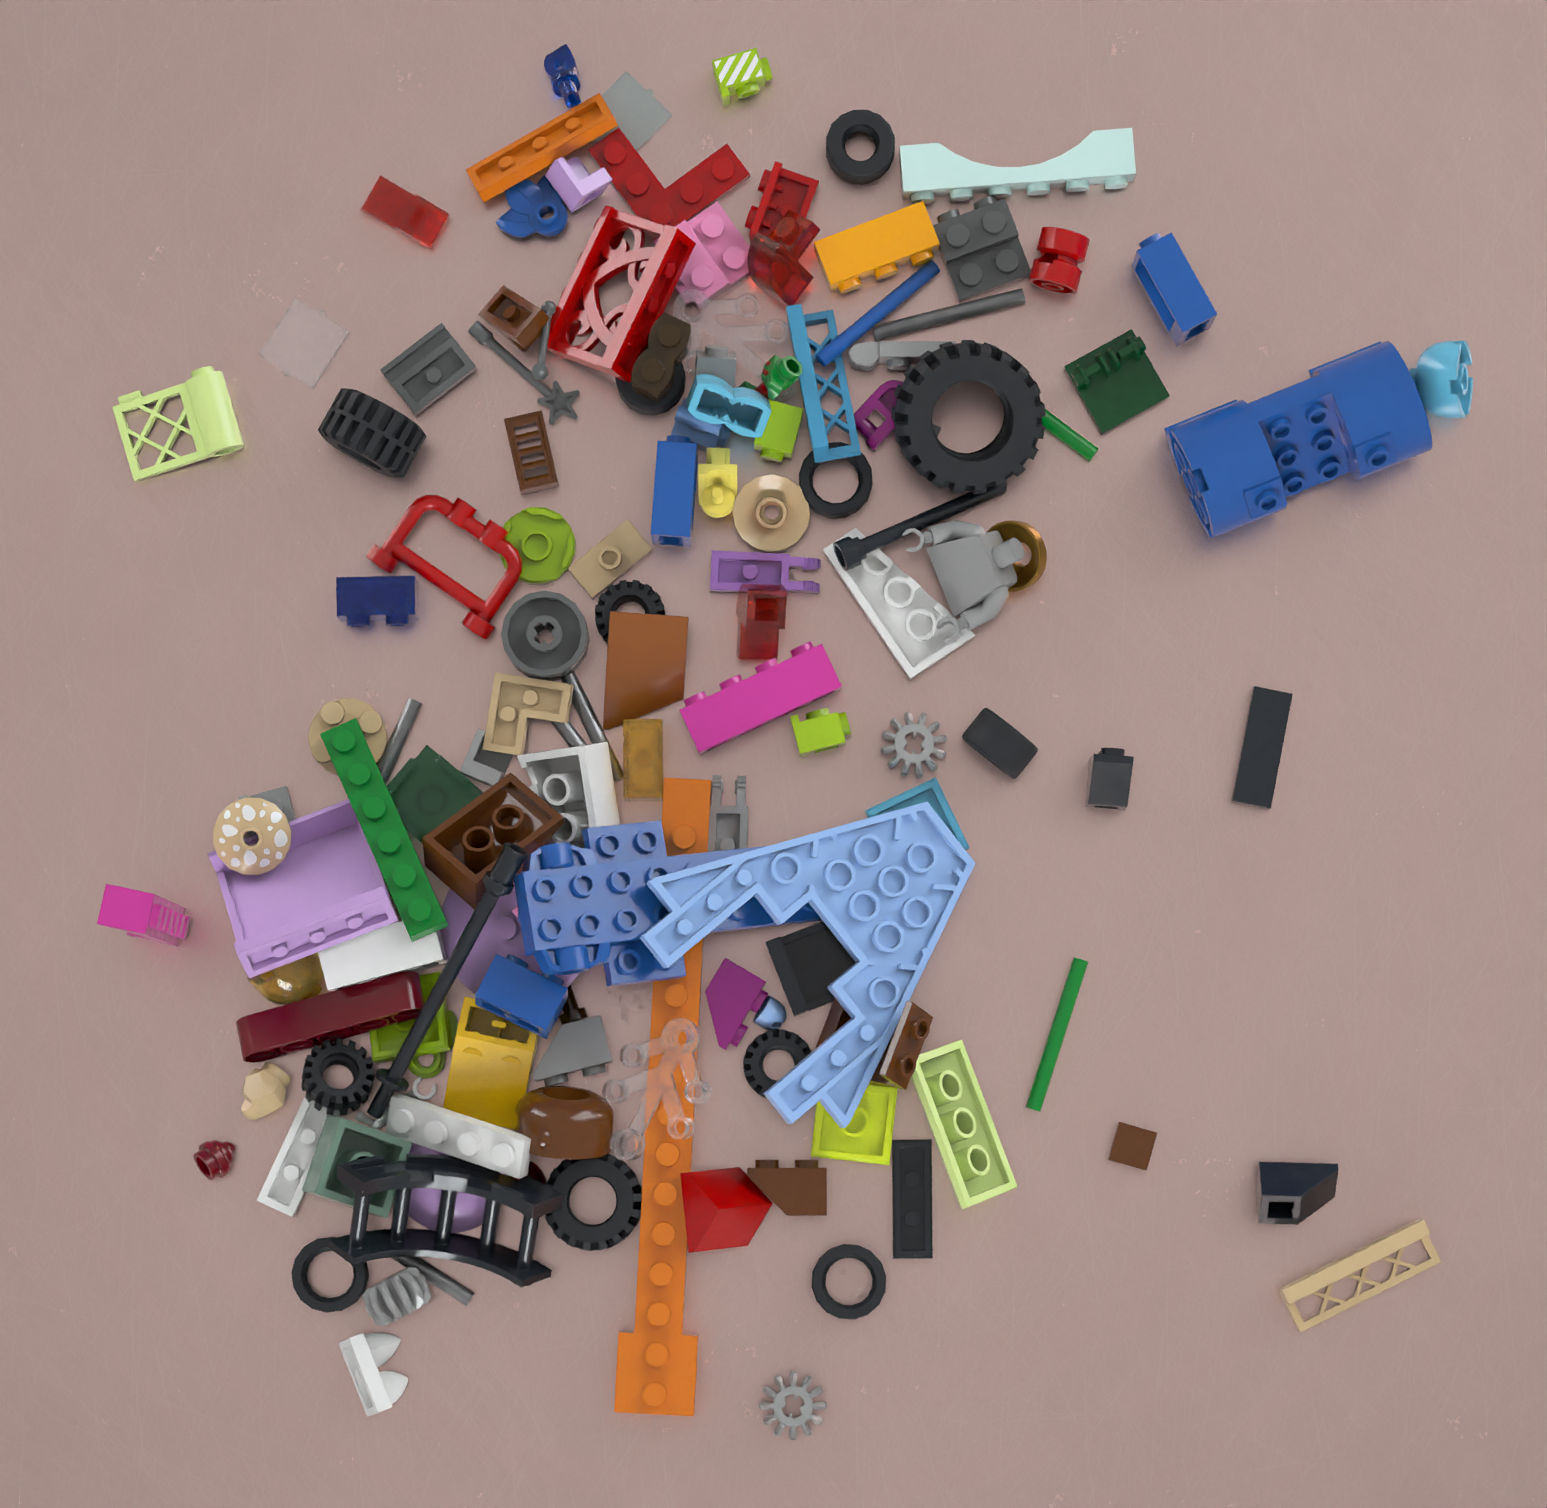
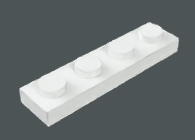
M401 1093L391 1097L386 1126L387 1134L518 1179L527 1176L531 1138Z

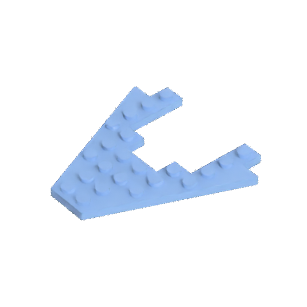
M924 802L650 879L646 884L669 913L639 938L665 969L753 896L756 897L777 925L784 923L808 902L856 962L827 987L851 1019L763 1094L787 1124H793L819 1101L840 1128H845L850 1123L900 1020L906 1001L910 1000L976 863L930 804Z

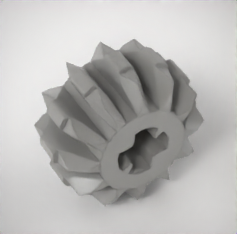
M905 712L904 720L906 726L903 727L896 718L890 721L892 728L897 734L883 731L882 738L894 744L882 747L881 754L889 755L895 753L896 756L889 760L887 766L892 769L901 761L904 764L900 773L902 777L908 775L910 766H915L916 777L922 778L923 768L921 764L924 763L932 772L938 768L930 756L939 759L945 758L946 752L935 748L934 745L946 743L947 737L946 735L932 736L939 729L940 723L935 721L926 728L924 726L927 720L926 713L922 712L919 716L918 724H913L911 712ZM912 735L913 740H915V737L919 736L923 740L920 746L922 752L916 755L915 750L912 751V754L906 752V737Z
M410 1266L372 1285V1287L365 1290L362 1298L367 1313L373 1318L376 1325L385 1326L428 1303L431 1293L424 1275H421L417 1267Z
M795 1371L790 1372V1385L785 1386L780 1375L775 1376V1383L780 1390L776 1392L768 1386H765L763 1392L774 1398V1401H762L759 1403L760 1409L774 1410V1413L763 1418L764 1424H771L778 1419L780 1422L774 1430L776 1436L782 1434L785 1425L790 1426L789 1437L791 1440L796 1439V1426L801 1425L804 1434L810 1436L812 1430L806 1421L810 1419L818 1425H821L823 1419L819 1415L812 1413V1410H824L827 1408L826 1402L812 1401V1398L823 1393L822 1387H815L808 1392L806 1389L812 1381V1377L809 1375L804 1377L801 1386L796 1385L797 1374ZM788 1395H794V1399L800 1396L804 1401L800 1406L801 1413L797 1416H792L791 1411L787 1415L782 1410L786 1405L785 1397Z

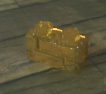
M624 719L623 798L629 802L663 801V720Z

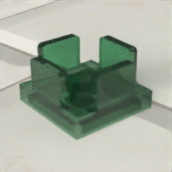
M428 745L425 746L415 759L411 757L387 785L405 829L421 843L425 835L483 793L466 776Z

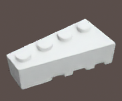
M608 742L517 756L521 768H526L532 783V786L529 788L564 817V823L551 837L554 843L567 842L571 843V845L585 848L582 834L584 829L620 825Z

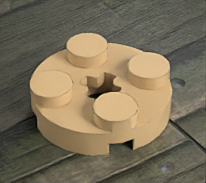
M342 698L326 703L314 716L309 728L308 740L313 757L325 770L337 776L336 769L320 736L321 733L356 718L376 764L379 763L388 743V733L382 717L371 705L358 699Z

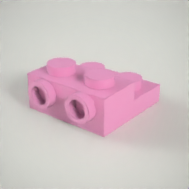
M718 201L689 221L684 220L675 226L696 243L678 280L679 283L675 287L686 305L693 302L696 308L700 310L762 267V263ZM656 239L655 241H653L654 247H655V245H656L658 239Z

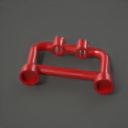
M425 495L417 498L408 507L382 547L374 543L366 557L390 574H392L401 561L470 609L461 623L478 636L487 640L496 628L490 621L512 591L522 573V559L519 551L505 539L509 533L506 529L489 519L486 525L475 519L473 515L477 510L461 498L457 497L454 503L439 495ZM428 510L438 511L451 522L505 558L507 569L486 601L403 545V542L423 513Z

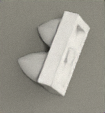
M361 1333L338 1343L367 1417L391 1408L392 1404L403 1394L408 1383V1378L402 1374L392 1371L379 1372L377 1369L394 1354L401 1342L400 1337L392 1334L370 1333L364 1335V1333Z

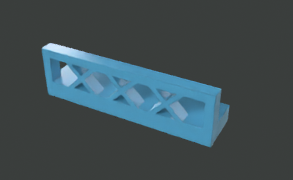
M802 304L786 306L794 357L801 363L803 369L802 374L799 376V384L814 462L819 463L861 455L842 353L832 361L835 363L836 369L828 380L814 372V365L817 362L815 355L838 336L833 310L803 315ZM827 323L829 334L821 345L808 338L806 326ZM810 348L815 351V353L812 356ZM837 378L839 381L840 388L834 385V382L837 380ZM817 383L822 386V388L819 390V392H818ZM828 390L842 398L843 401L835 415L821 408L820 401ZM844 413L847 424L840 420ZM824 419H826L827 421H829V423L827 424L826 427H825ZM837 426L849 434L851 445L829 449L827 436Z

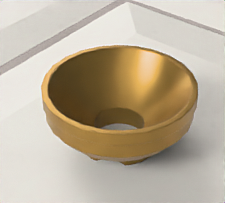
M1007 520L992 526L987 532L998 531L1003 542L1016 538L1020 543L1028 545L1031 550V560L1027 565H1023L1019 561L1012 564L1017 575V582L1008 588V592L1021 591L1031 587L1040 579L1046 567L1047 552L1041 535L1034 527L1022 521Z

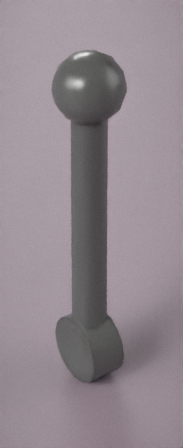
M549 300L545 301L541 306V309L550 319L542 327L538 362L532 367V375L537 380H544L549 374L545 361L551 317L556 312L555 303Z

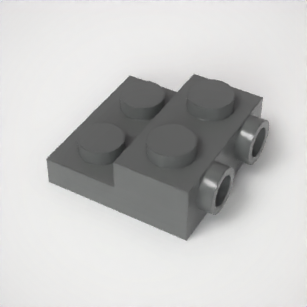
M995 196L980 199L973 204L975 210L960 215L958 209L945 212L937 217L938 223L933 225L940 243L939 252L959 303L1030 276L1031 269L1019 241V233L1006 199L996 201Z

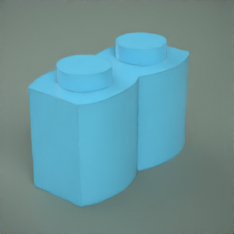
M698 374L695 376L686 399L687 409L695 418L710 424L725 423L732 431L746 437H762L771 414L770 402L761 393L750 388H732L723 379L709 374Z

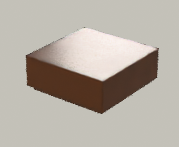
M1118 1122L1108 1160L1147 1171L1157 1132Z

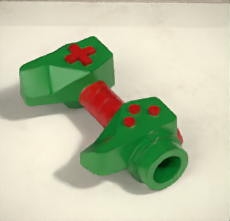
M774 355L764 365L761 373L763 382L756 387L744 381L738 387L753 389L766 398L774 400L782 390L788 389L799 379L803 371L802 365L793 356L780 358Z

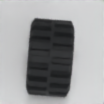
M346 388L340 389L318 428L323 439L333 447L363 465L393 478H404L426 439V435L421 427L402 413L365 393Z
M611 1154L591 1159H565L553 1169L547 1183H545L563 1194L561 1209L545 1214V1219L554 1231L553 1233L569 1246L586 1251L610 1248L627 1238L640 1219L642 1189L637 1176L624 1161ZM588 1177H598L607 1181L616 1194V1207L613 1214L605 1222L596 1225L586 1224L578 1220L572 1213L569 1204L573 1187L579 1181Z

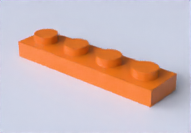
M598 93L467 168L466 172L483 202H486L531 175L536 174L552 164L556 159L567 156L590 141L602 136L617 127L618 123L603 97Z

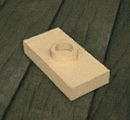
M627 519L573 563L568 570L588 595L594 599L651 553L653 549Z

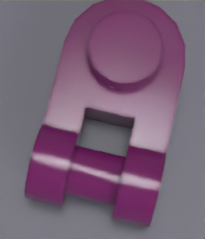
M886 381L854 413L856 430L867 439L865 443L872 450H876L895 429L894 421L891 419V408L896 404L894 393L897 385H902V381ZM874 411L885 419L878 428L868 420V417Z

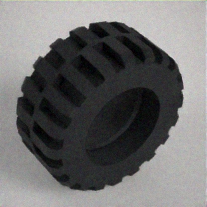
M962 340L961 343L957 344L952 342L940 344V349L934 352L928 350L920 355L921 361L914 367L910 365L904 372L906 376L902 385H897L894 393L896 404L891 408V419L894 421L895 429H893L895 440L899 444L902 454L921 476L939 488L945 487L951 492L963 494L964 491H972L974 494L986 493V488L992 486L999 489L1008 484L1006 479L1012 475L1020 476L1026 470L1023 465L1028 458L1034 460L1039 451L1035 446L1038 438L1043 439L1045 427L1042 425V417L1046 416L1045 405L1041 402L1039 396L1041 391L1037 382L1030 376V372L1019 361L994 345L986 342L984 344L976 343L974 340ZM962 381H978L990 386L1000 397L1004 408V419L997 436L984 448L971 453L956 452L944 446L937 438L932 425V413L939 397L948 388Z

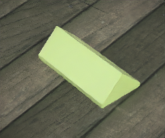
M959 1040L920 1054L911 1079L960 1209L970 1207L1017 1188L963 1041Z

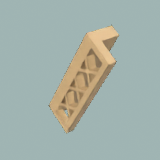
M1418 1219L1278 1289L1298 1331L1301 1333L1441 1263L1428 1236L1431 1233L1425 1221ZM1418 1240L1421 1241L1429 1259L1417 1265L1400 1261L1404 1247ZM1397 1251L1395 1259L1388 1257V1255ZM1380 1259L1393 1263L1387 1280L1378 1283L1365 1278L1370 1264ZM1398 1265L1409 1268L1396 1275ZM1362 1269V1270H1361V1273H1360V1276H1357V1275L1352 1274V1273H1354V1272H1356V1271ZM1344 1277L1358 1280L1353 1297L1344 1301L1330 1296L1334 1282ZM1363 1282L1373 1285V1287L1360 1293ZM1326 1287L1324 1294L1317 1292L1318 1290ZM1310 1294L1323 1298L1318 1314L1303 1321L1294 1302ZM1328 1300L1339 1303L1325 1310Z

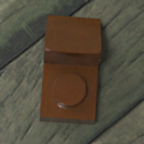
M504 285L478 314L522 352L527 351L541 335L542 327L550 319L542 309Z

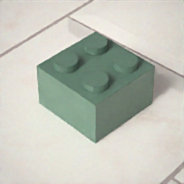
M327 1116L302 1191L353 1208L355 1192L336 1179L338 1165L357 1159L382 1155L385 1157V1162L406 1161V1154H409L413 1142L342 1117ZM396 1189L372 1194L369 1214L387 1218Z

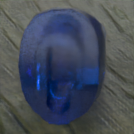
M565 44L552 53L547 54L544 60V67L555 95L563 97L568 108H574L581 103L578 94L581 86L580 74L569 47ZM559 66H564L562 69L557 70Z

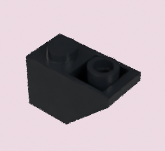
M1101 748L1098 754H1093L1090 758L1086 807L1125 810L1127 808L1134 757L1124 756V749Z
M1259 1162L1256 1181L1258 1224L1298 1225L1335 1198L1339 1170L1338 1164Z

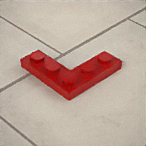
M619 127L588 149L589 155L600 169L604 167L613 179L610 183L635 216L673 227L684 220L689 221L750 177V173L728 144H725L666 188L662 186ZM650 236V237L653 239V241H655L656 239H658V238H655V237Z

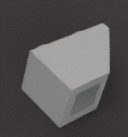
M599 1015L561 1025L533 1072L534 1080H544L546 1087L567 1082V1074L582 1070L583 1077L606 1072L605 1064L612 1063L613 1060L602 1016Z

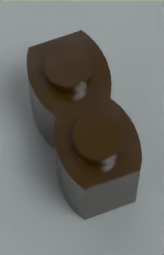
M667 313L662 314L656 320L649 334L648 349L638 357L632 370L631 382L634 392L656 402H660L669 393L675 378V367L684 360L691 346L692 335L689 323Z

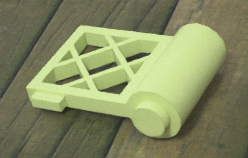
M213 366L202 367L192 371V378L188 379L185 383L143 396L142 391L138 390L118 397L119 405L112 408L134 481L147 479L210 457L230 454L244 447L222 371H214ZM180 395L184 409L176 423L161 415L160 412L167 399ZM156 403L153 410L146 407L148 405ZM140 408L151 414L141 434L129 429L125 413ZM157 418L174 426L164 447L147 438ZM186 419L188 420L190 429L183 426ZM181 430L193 436L196 452L180 456L171 451ZM131 435H133V436H135L136 438H138V440H137L135 446H134V443H133V440H132V436H131ZM146 442L162 452L154 466L141 470L138 454ZM168 454L175 457V459L165 462Z

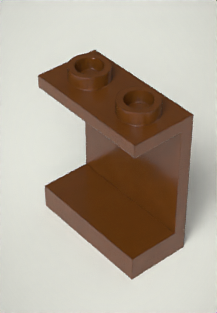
M836 998L833 1000L816 1048L851 1019ZM906 1001L900 1020L870 1083L903 1090L907 1089L933 1019L930 1014L915 1003Z

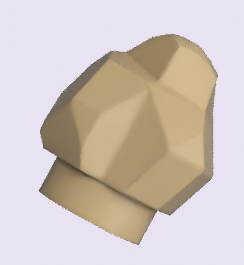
M265 1062L261 1069L255 1068L251 1070L245 1077L242 1088V1095L245 1098L241 1108L243 1116L250 1120H256L282 1107L286 1100V1087L291 1081L290 1077L282 1069L270 1062Z

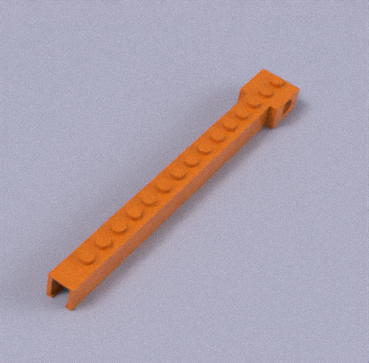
M664 777L662 828L667 856L708 852L712 793L711 780ZM704 938L683 954L686 969L685 977L653 981L634 1331L618 1332L614 1412L693 1417L695 1415L699 1335L683 1334L688 1244L680 1173L692 1172Z

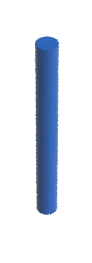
M932 260L927 262L815 355L818 363L823 367L827 366L940 272L937 264Z

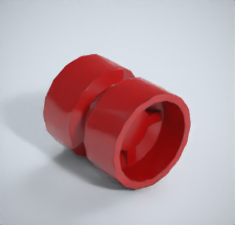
M1042 227L1036 249L1041 256L1034 259L1028 282L1048 291L1076 294L1082 274L1078 264L1085 261L1090 239L1071 230L1057 227Z

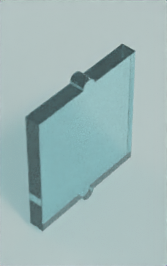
M626 71L602 95L618 126L598 137V142L619 127L636 151H638L672 114L653 97L652 89L646 90Z

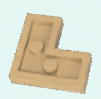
M495 672L482 750L516 756L523 755L530 718L568 724L574 685Z

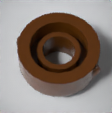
M546 1086L526 1093L518 1101L515 1109L517 1126L514 1132L531 1138L530 1154L555 1159L578 1160L601 1157L611 1151L614 1124L613 1109L607 1100L597 1093L578 1087Z

